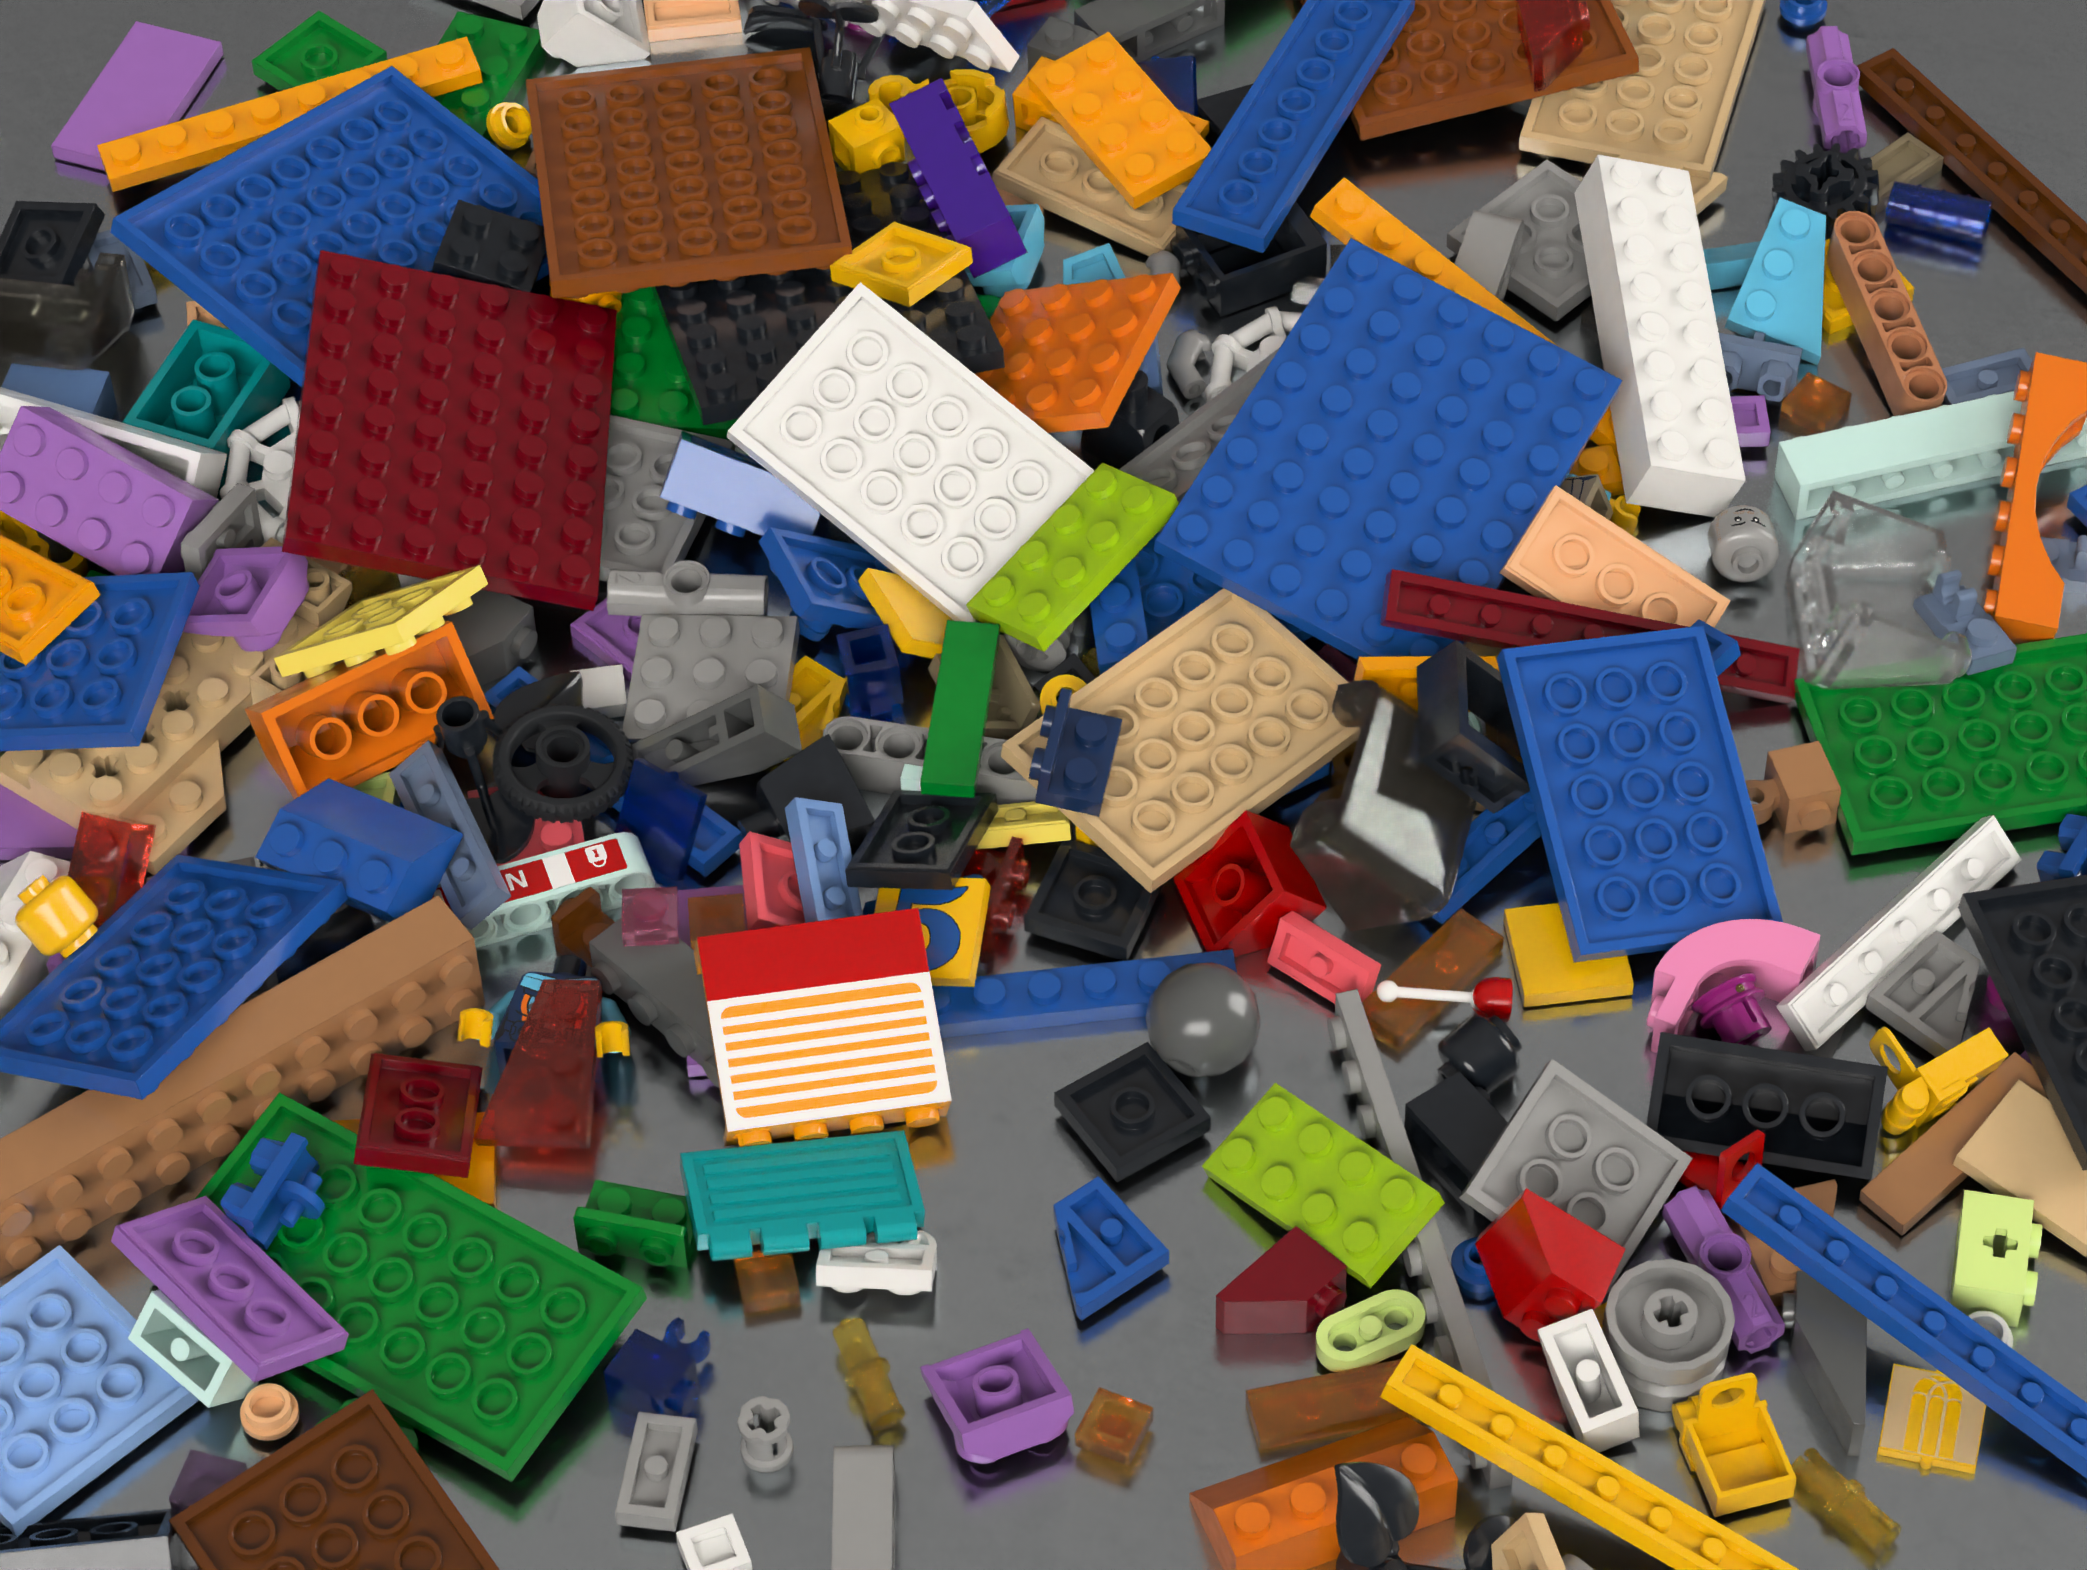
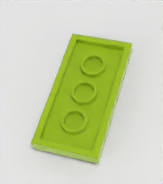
M1102 462L966 604L973 619L982 623L1000 624L1001 632L1045 652L1168 522L1179 505L1175 494Z
M1274 1083L1202 1165L1209 1178L1289 1232L1297 1226L1347 1266L1348 1274L1370 1289L1445 1204L1437 1190L1277 1083Z

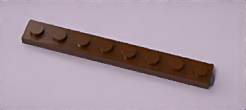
M1892 48L1857 65L1860 71L1859 85L1918 140L1943 156L1944 164L2087 294V223L1896 49Z

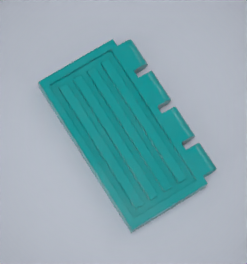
M904 1130L680 1153V1172L697 1251L709 1250L711 1261L752 1257V1245L760 1244L763 1256L805 1252L810 1250L809 1239L817 1238L820 1250L866 1245V1233L870 1232L874 1233L877 1244L917 1240V1227H924L925 1208Z

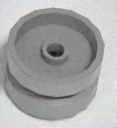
M1674 1259L1646 1261L1625 1271L1610 1289L1602 1331L1635 1405L1658 1412L1672 1411V1404L1686 1401L1690 1396L1699 1395V1391L1704 1385L1721 1380L1735 1324V1316L1731 1298L1720 1282L1697 1265Z

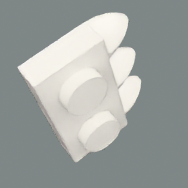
M918 1231L917 1240L880 1244L876 1243L874 1233L871 1232L866 1236V1245L819 1251L816 1263V1286L831 1287L843 1293L857 1292L863 1288L888 1289L897 1295H913L920 1291H932L937 1263V1244L933 1236L925 1231Z

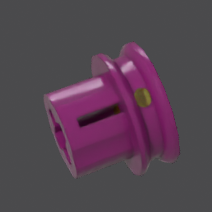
M1746 973L1727 980L1712 988L1691 1006L1693 1012L1701 1014L1703 1017L1700 1023L1703 1029L1715 1027L1723 1042L1748 1046L1771 1031L1772 1027L1758 1004L1766 994L1763 989L1754 986L1756 982L1754 973Z

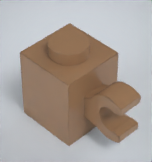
M1819 741L1769 751L1764 780L1745 781L1750 801L1759 803L1752 804L1757 825L1767 822L1771 818L1773 811L1776 813L1784 834L1802 830H1817L1825 825L1836 823L1841 787Z

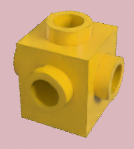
M878 98L828 120L829 140L833 159L844 171H855L861 174L869 170L878 169L886 163L905 161V136L894 113H891Z

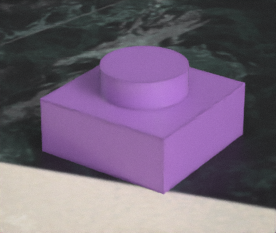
M1765 395L1730 397L1739 447L1769 446L1771 431Z

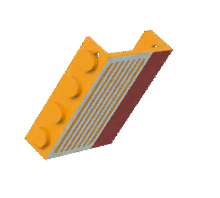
M919 908L696 938L694 949L697 975L702 974L726 1125L723 1137L724 1146L739 1145V1147L773 1144L772 1140L788 1137H794L795 1141L823 1139L829 1136L828 1132L850 1129L852 1135L872 1134L882 1131L884 1124L906 1121L907 1127L919 1128L936 1124L940 1121V1116L947 1115L952 1099Z

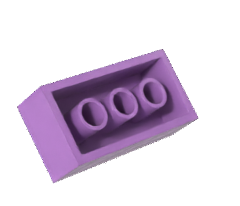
M21 406L0 451V511L116 575L185 572L184 561L181 557V542L186 534L193 531L219 501V499L50 407Z

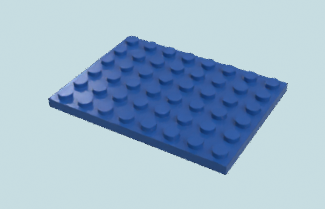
M391 66L113 218L110 233L302 387L316 267L320 250L432 272L435 257L458 200L481 205L487 209L522 220H528L543 226L538 179ZM547 253L536 282L549 274Z
M1350 238L1157 537L1153 551L1357 660L1359 657L1433 656L1455 640L1380 625L1386 575L1391 569L1499 590L1506 578L1499 572L1550 490L1555 485L1558 487L1562 486L1618 393L1623 380ZM1459 641V642H1460L1461 644H1463L1464 646H1465L1466 643H1467V642H1464V641Z

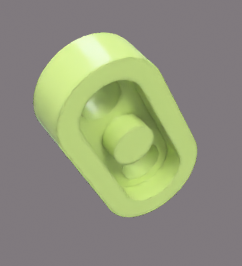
M1392 1289L1381 1292L1328 1316L1320 1323L1316 1332V1355L1318 1360L1325 1368L1332 1372L1352 1374L1409 1349L1411 1344L1415 1346L1421 1340L1425 1329L1426 1314L1422 1302L1408 1291ZM1397 1323L1404 1327L1399 1330H1393L1387 1327V1325ZM1341 1346H1348L1353 1350L1340 1351L1337 1350V1348Z

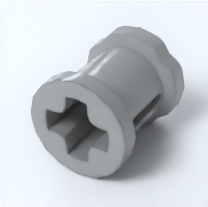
M764 1396L750 1399L741 1407L740 1416L737 1419V1426L743 1437L740 1447L743 1461L750 1469L760 1473H771L782 1469L793 1456V1441L790 1433L787 1432L791 1420L787 1406L778 1399H770ZM755 1414H757L759 1425L754 1426ZM776 1443L777 1454L773 1455L772 1444Z

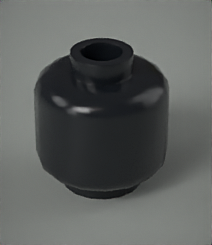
M1471 1015L1439 1042L1438 1053L1443 1065L1437 1071L1443 1081L1460 1071L1474 1087L1480 1086L1490 1095L1518 1071L1520 1060L1517 1052L1522 1049V1045L1511 1029L1499 1017L1492 1015L1487 1019L1482 1015Z

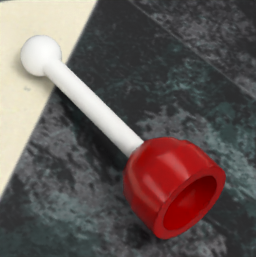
M1501 977L1481 980L1472 992L1399 987L1395 982L1385 980L1378 985L1377 996L1383 1002H1392L1396 998L1470 1003L1477 1015H1482L1487 1019L1495 1015L1503 1022H1508L1512 1009L1513 986L1511 978Z

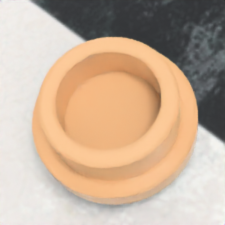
M266 1383L256 1386L246 1395L241 1405L240 1420L242 1427L247 1434L258 1440L272 1441L286 1436L295 1428L299 1420V1407L296 1398L291 1392L277 1384Z

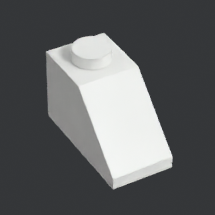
M1593 1309L1537 1329L1561 1405L1576 1439L1599 1453L1640 1437L1638 1409Z

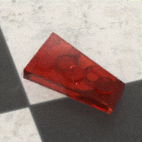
M543 980L474 1137L477 1146L590 1148L597 1062L595 1027L600 1024L602 986L599 980Z

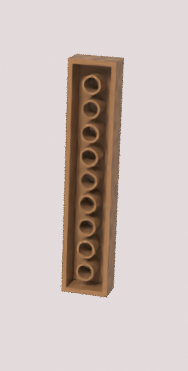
M438 895L238 1006L229 1015L225 1023L218 1026L195 1048L194 1053L189 1058L182 1061L160 1083L159 1087L143 1100L89 1089L1 1138L0 1280L16 1270L31 1266L39 1257L50 1252L58 1245L61 1246L68 1241L79 1239L89 1229L113 1215L130 1210L140 1200L166 1185H172L181 1181L189 1172L212 1159L225 1156L233 1151L279 1092L304 1106L322 1101L339 1087L361 1075L368 1074L371 1053L396 1056L408 1048L421 1045L429 1036L459 1021L460 1012L464 1009H479L484 1006L485 1000L475 940L472 934Z

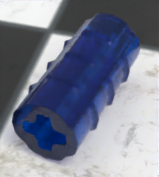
M1895 181L1888 199L1885 224L1907 228L1908 231L1916 230L1930 233L1932 236L1949 237L1956 239L1957 242L1963 240L1982 245L1988 231L1993 202L1971 197L1969 194L1961 195L1947 192L1945 189L1937 190L1923 187L1921 183L1914 185Z

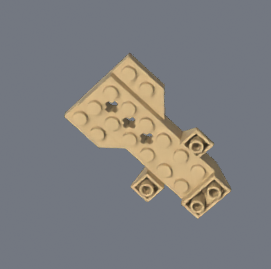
M271 537L261 547L282 546V543ZM306 557L308 560L307 580L309 581V590L303 603L294 613L283 631L281 639L275 646L266 651L248 652L242 650L233 637L182 632L140 746L6 751L0 757V784L95 839L152 875H156L226 810L221 752L251 724L245 708L308 679L304 672L282 677L274 657L343 612L353 590L352 582Z

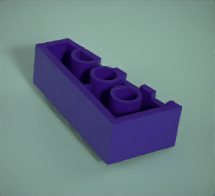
M940 78L889 103L915 157L907 162L908 167L917 185L920 186L919 189L928 208L936 209L931 214L939 231L947 232L948 236L945 239L967 245L972 249L973 263L968 268L973 278L1028 253L943 79Z

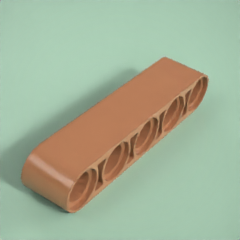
M1860 211L1842 213L1836 218L1826 255L1827 264L1893 416L1906 415L1942 406L1948 387L1946 378L1878 224L1871 216Z

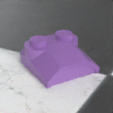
M282 546L216 549L213 553L214 557L198 580L200 587L183 632L233 637L240 648L248 652L266 651L272 648L281 639L283 631L298 607L303 603L309 590V581L307 580L308 560L302 555L282 552Z
M1029 1328L1021 1330L1019 1334L938 1363L926 1364L920 1367L922 1377L953 1432L957 1453L963 1459L970 1462L989 1464L1036 1445L1050 1442L1066 1430L1069 1422L1068 1419L1074 1414L1071 1393Z

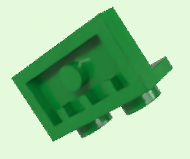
M595 1179L586 1207H577L573 1217L578 1248L588 1249L590 1252L601 1256L615 1254L641 1259L654 1266L673 1265L688 1268L696 1245L686 1196Z

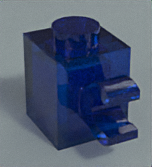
M888 624L836 635L841 673L845 679L846 692L852 714L869 710L870 719L894 723L892 705L904 703L899 663Z
M679 1317L667 1326L662 1341L635 1329L604 1370L609 1404L637 1417L638 1412L687 1416L695 1407L700 1396L701 1386L698 1384L696 1364L703 1361L710 1352L709 1332L703 1330L694 1342L682 1343L680 1340L683 1339L686 1332L684 1320Z

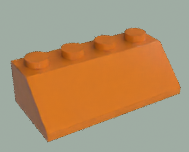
M445 620L444 625L422 635H414L417 643L402 652L387 655L385 649L375 651L376 655L360 664L347 667L345 662L339 663L323 674L308 678L245 708L266 758L294 799L328 778L353 788L400 765L426 741L429 740L434 744L436 735L433 728L438 724L436 719L438 708L450 698L458 696L471 698L477 703L480 711L486 710L490 719H494L452 621Z
M1404 1417L1189 1493V1499L1223 1570H1307L1337 1559L1341 1551L1336 1533L1338 1488L1335 1465L1347 1462H1372L1393 1468L1404 1474L1414 1485L1419 1500V1518L1412 1532L1455 1517L1458 1477L1434 1431L1409 1417Z

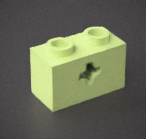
M1964 1190L1957 1225L1949 1303L1967 1316L1977 1311H1989L2002 1317L2008 1326L2018 1328L2022 1306L2033 1307L2038 1272L2027 1270L2028 1258L2038 1259L2042 1237V1225L2032 1223L2034 1200Z

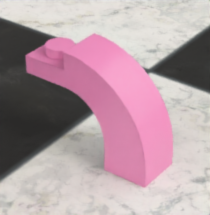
M1740 919L1707 926L1680 940L1664 955L1655 968L1651 998L1652 1006L1646 1022L1647 1026L1653 1028L1651 1051L1655 1053L1658 1051L1660 1032L1684 1035L1695 1014L1691 1008L1693 1003L1712 988L1739 975L1754 973L1756 976L1754 986L1763 989L1766 998L1780 1003L1814 972L1821 935L1791 924L1773 920ZM1738 984L1735 989H1739L1742 984Z

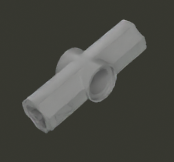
M691 560L674 563L665 572L609 571L607 582L608 615L642 616V614L767 616L768 576L709 573L704 565Z

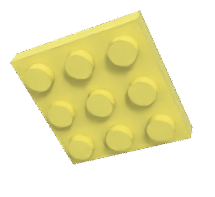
M477 565L361 599L274 657L275 663L282 677L304 672L306 678H312L331 670L336 666L335 662L344 660L346 666L351 667L376 655L375 651L385 649L387 655L402 652L417 643L414 635H422L444 625L443 615H452L471 606L473 601L470 596L488 585L481 566Z

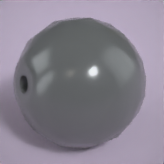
M1212 962L1186 964L1168 974L1151 994L1145 1016L1150 1044L1160 1058L1171 1069L1194 1078L1221 1076L1241 1064L1257 1044L1261 1026L1256 995L1246 981L1234 970Z

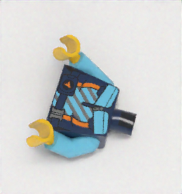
M562 955L555 959L552 973L530 971L522 975L516 990L507 992L488 1011L469 1008L461 1011L459 1016L457 1041L463 1042L466 1039H477L481 1047L488 1048L491 1045V1040L494 1039L499 1074L604 1083L605 1053L616 1054L622 1052L623 1056L631 1055L629 1041L631 1030L616 1001L603 996L601 980L596 977L585 976L587 970L586 962L574 955Z

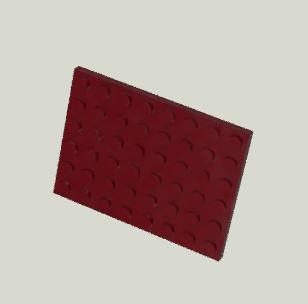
M320 250L316 267L282 552L428 580L480 565L488 582V585L481 590L594 611L599 590L617 310Z

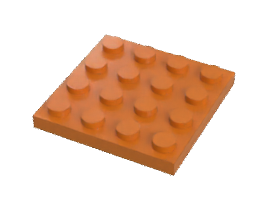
M1173 273L1157 275L1142 274L1130 278L1099 279L1086 283L1056 284L1051 287L1007 291L1000 299L997 308L989 320L1003 348L1005 368L974 374L1047 433L1108 428L1181 287Z

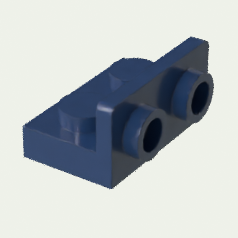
M1061 688L1057 707L1046 705L1040 737L1048 738L1046 749L1036 747L1033 754L1029 779L1038 781L1035 803L1099 817L1120 736L1122 719L1070 708L1072 690Z

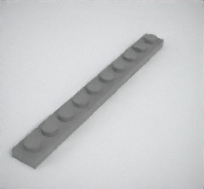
M1358 989L1336 993L1335 1016L1327 1019L1328 1033L1333 1049H1342L1346 1060L1342 1062V1074L1346 1090L1349 1095L1357 1093L1360 1106H1357V1120L1363 1139L1372 1138L1375 1150L1422 1180ZM1433 1216L1402 1253L1409 1277L1418 1276L1422 1288L1418 1290V1298L1425 1309V1324L1433 1323L1438 1337H1434L1433 1341L1435 1356L1438 1360L1494 1392L1435 1216ZM1467 1448L1473 1469L1482 1468L1489 1490L1512 1485L1513 1475Z

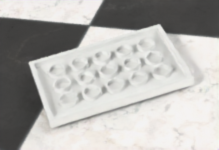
M861 282L727 432V438L893 573L903 578L954 621L978 622L973 619L966 604L1094 472L1090 466Z

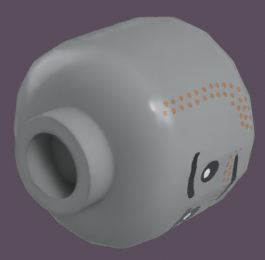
M1734 506L1720 512L1711 522L1708 531V543L1713 565L1720 575L1730 581L1744 583L1756 581L1764 577L1775 567L1779 556L1778 541L1774 524L1765 512L1753 506Z

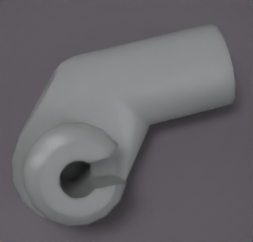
M1193 329L1181 333L1176 338L1166 363L1168 371L1185 398L1188 399L1200 396L1206 388V383L1196 369L1195 363L1197 360L1201 361L1206 358L1202 350L1208 352L1211 350L1210 339L1205 334Z

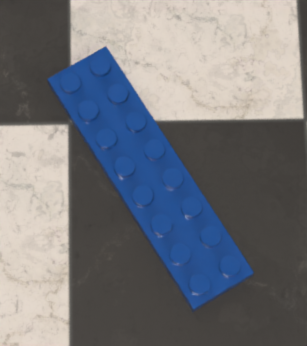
M1307 0L1173 208L1172 224L1264 253L1413 13L1415 0Z

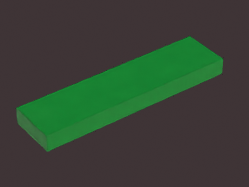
M947 620L920 781L921 794L975 798L1000 641V624Z

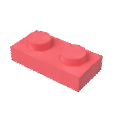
M1294 911L1280 918L1267 960L1268 964L1334 1004L1336 993L1358 989L1364 1010L1368 1008L1382 965Z

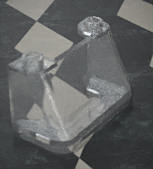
M1832 491L1794 551L1786 574V586L1797 648H1800L1799 659L1802 676L1805 682L1827 690L1946 685L1951 683L1956 677L1960 678L1966 673L1972 658V651L1969 648L1966 636L1956 631H1950L1943 639L1938 638L1913 608L1916 598L1930 594L1935 586L1937 576L1950 570L1951 556L1947 554L1944 531L1837 491Z

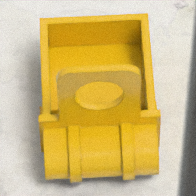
M1885 1026L1879 1029L1870 1040L1869 1047L1879 1064L1888 1067L1887 1075L1898 1090L1883 1110L1881 1117L1883 1128L1892 1135H1899L1910 1130L1914 1125L1916 1128L1923 1126L1952 1109L1956 1105L1958 1098L1973 1090L1989 1074L1996 1070L2008 1057V1053L1990 1027L1918 1068L1915 1067L1890 1029ZM1884 1044L1890 1047L1898 1058L1900 1071L1888 1060L1884 1051Z
M1745 1373L1707 1383L1700 1389L1699 1395L1690 1396L1686 1401L1672 1404L1673 1420L1677 1430L1680 1432L1679 1445L1690 1471H1695L1714 1517L1794 1497L1797 1478L1767 1411L1766 1399L1760 1401L1756 1392L1758 1380L1753 1373Z

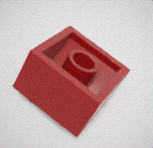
M1247 810L1228 826L1212 849L1173 878L1206 952L1233 949L1234 958L1272 947L1280 918L1291 911L1312 922L1327 908L1289 827Z
M1527 1188L1478 1236L1475 1243L1503 1318L1519 1327L1528 1338L1540 1342L1537 1329L1590 1309L1594 1311L1603 1302L1626 1248Z

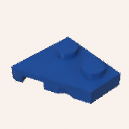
M1099 1176L1053 1205L1054 1222L1077 1317L1081 1321L1169 1264V1250Z

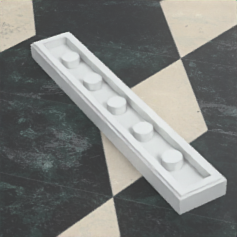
M1994 815L1983 817L1776 1005L1805 1051L1817 1050L1866 1005L1867 995L1936 930L1943 933L1962 915L1958 906L1963 893L1990 890L2022 860Z

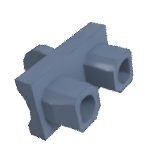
M1755 331L1753 339L1719 333L1729 393L1737 388L1756 391L1759 395H1765V400L1780 402L1784 397H1794L1803 348L1765 341L1766 333Z

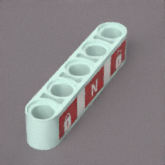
M627 832L614 833L498 866L511 897L472 930L466 929L474 937L476 948L552 927L551 917L559 906L567 899L578 896L588 887H592L600 894L602 912L642 901L653 891L655 880L638 837ZM439 883L432 899L439 895L451 909Z

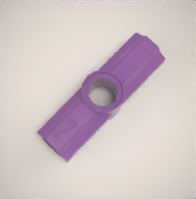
M1820 26L1817 32L1808 35L1806 39V52L1814 90L1812 110L1819 118L1824 148L1831 149L1834 143H1839L1840 152L1846 154L1852 148L1859 149L1865 147L1867 142L1866 126L1858 90L1860 71L1853 63L1848 34L1842 33L1837 26Z
M1697 1186L1679 1191L1671 1201L1664 1204L1662 1216L1688 1262L1697 1265L1715 1277L1730 1296L1735 1316L1731 1339L1738 1351L1746 1350L1750 1354L1769 1348L1773 1341L1784 1334L1785 1323L1750 1264L1752 1253L1749 1244L1742 1237L1732 1232L1709 1190H1700ZM1717 1268L1728 1269V1271L1719 1270Z

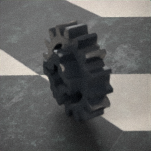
M1834 143L1830 151H1823L1820 144H1814L1813 153L1808 155L1798 149L1795 151L1796 161L1782 160L1780 162L1781 173H1773L1772 176L1774 208L1779 198H1783L1826 215V228L1829 229L1831 234L1836 218L1842 213L1860 211L1871 216V206L1878 205L1879 175L1878 170H1872L1871 158L1867 157L1859 160L1858 149L1852 148L1846 154L1841 153L1839 143Z

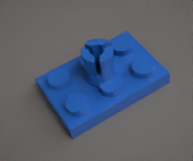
M770 527L758 541L769 560L771 571L778 577L790 599V606L793 610L789 616L798 617L799 633L812 641H820L829 633V629L833 624L841 625L845 628H856L878 632L882 635H890L859 586L858 580L867 568L893 572L860 545Z

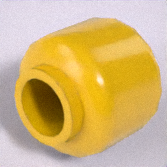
M42 874L18 894V898L24 904L16 913L15 923L45 956L60 953L66 958L98 931V928L93 924L98 916L97 906L70 876L62 875L49 882Z

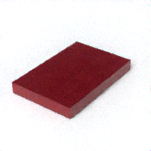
M371 1053L354 1164L468 1178L483 1067Z

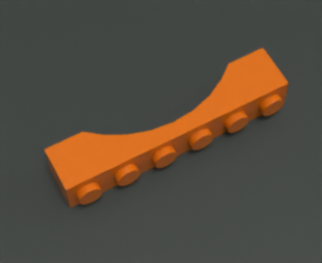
M2038 352L2034 355L2029 371H2019L2015 385L2013 400L2020 401L2022 404L2020 414L2013 413L2007 435V443L2015 445L2014 456L2006 457L2000 479V487L2008 488L2007 501H1999L1993 524V530L2002 533L2000 545L1993 544L1991 547L1986 575L1995 576L1993 590L1985 589L1981 607L1985 612L1993 617L2015 645L2054 639L2058 630L2065 583L2051 564L2040 538L2035 512L2036 486L2045 465L2064 445L2080 434L2087 418V362Z

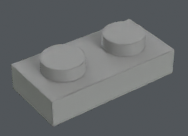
M638 1412L615 1510L617 1525L676 1531L698 1432L696 1418Z

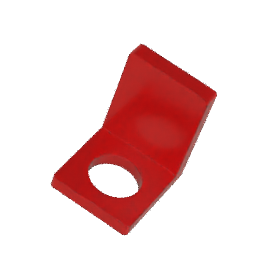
M1757 1129L1721 1152L1719 1157L1685 1152L1693 1159L1682 1174L1679 1182L1688 1188L1697 1186L1700 1190H1709L1715 1203L1721 1210L1727 1198L1757 1163L1762 1166L1765 1133ZM1749 1152L1746 1165L1738 1161L1744 1154Z

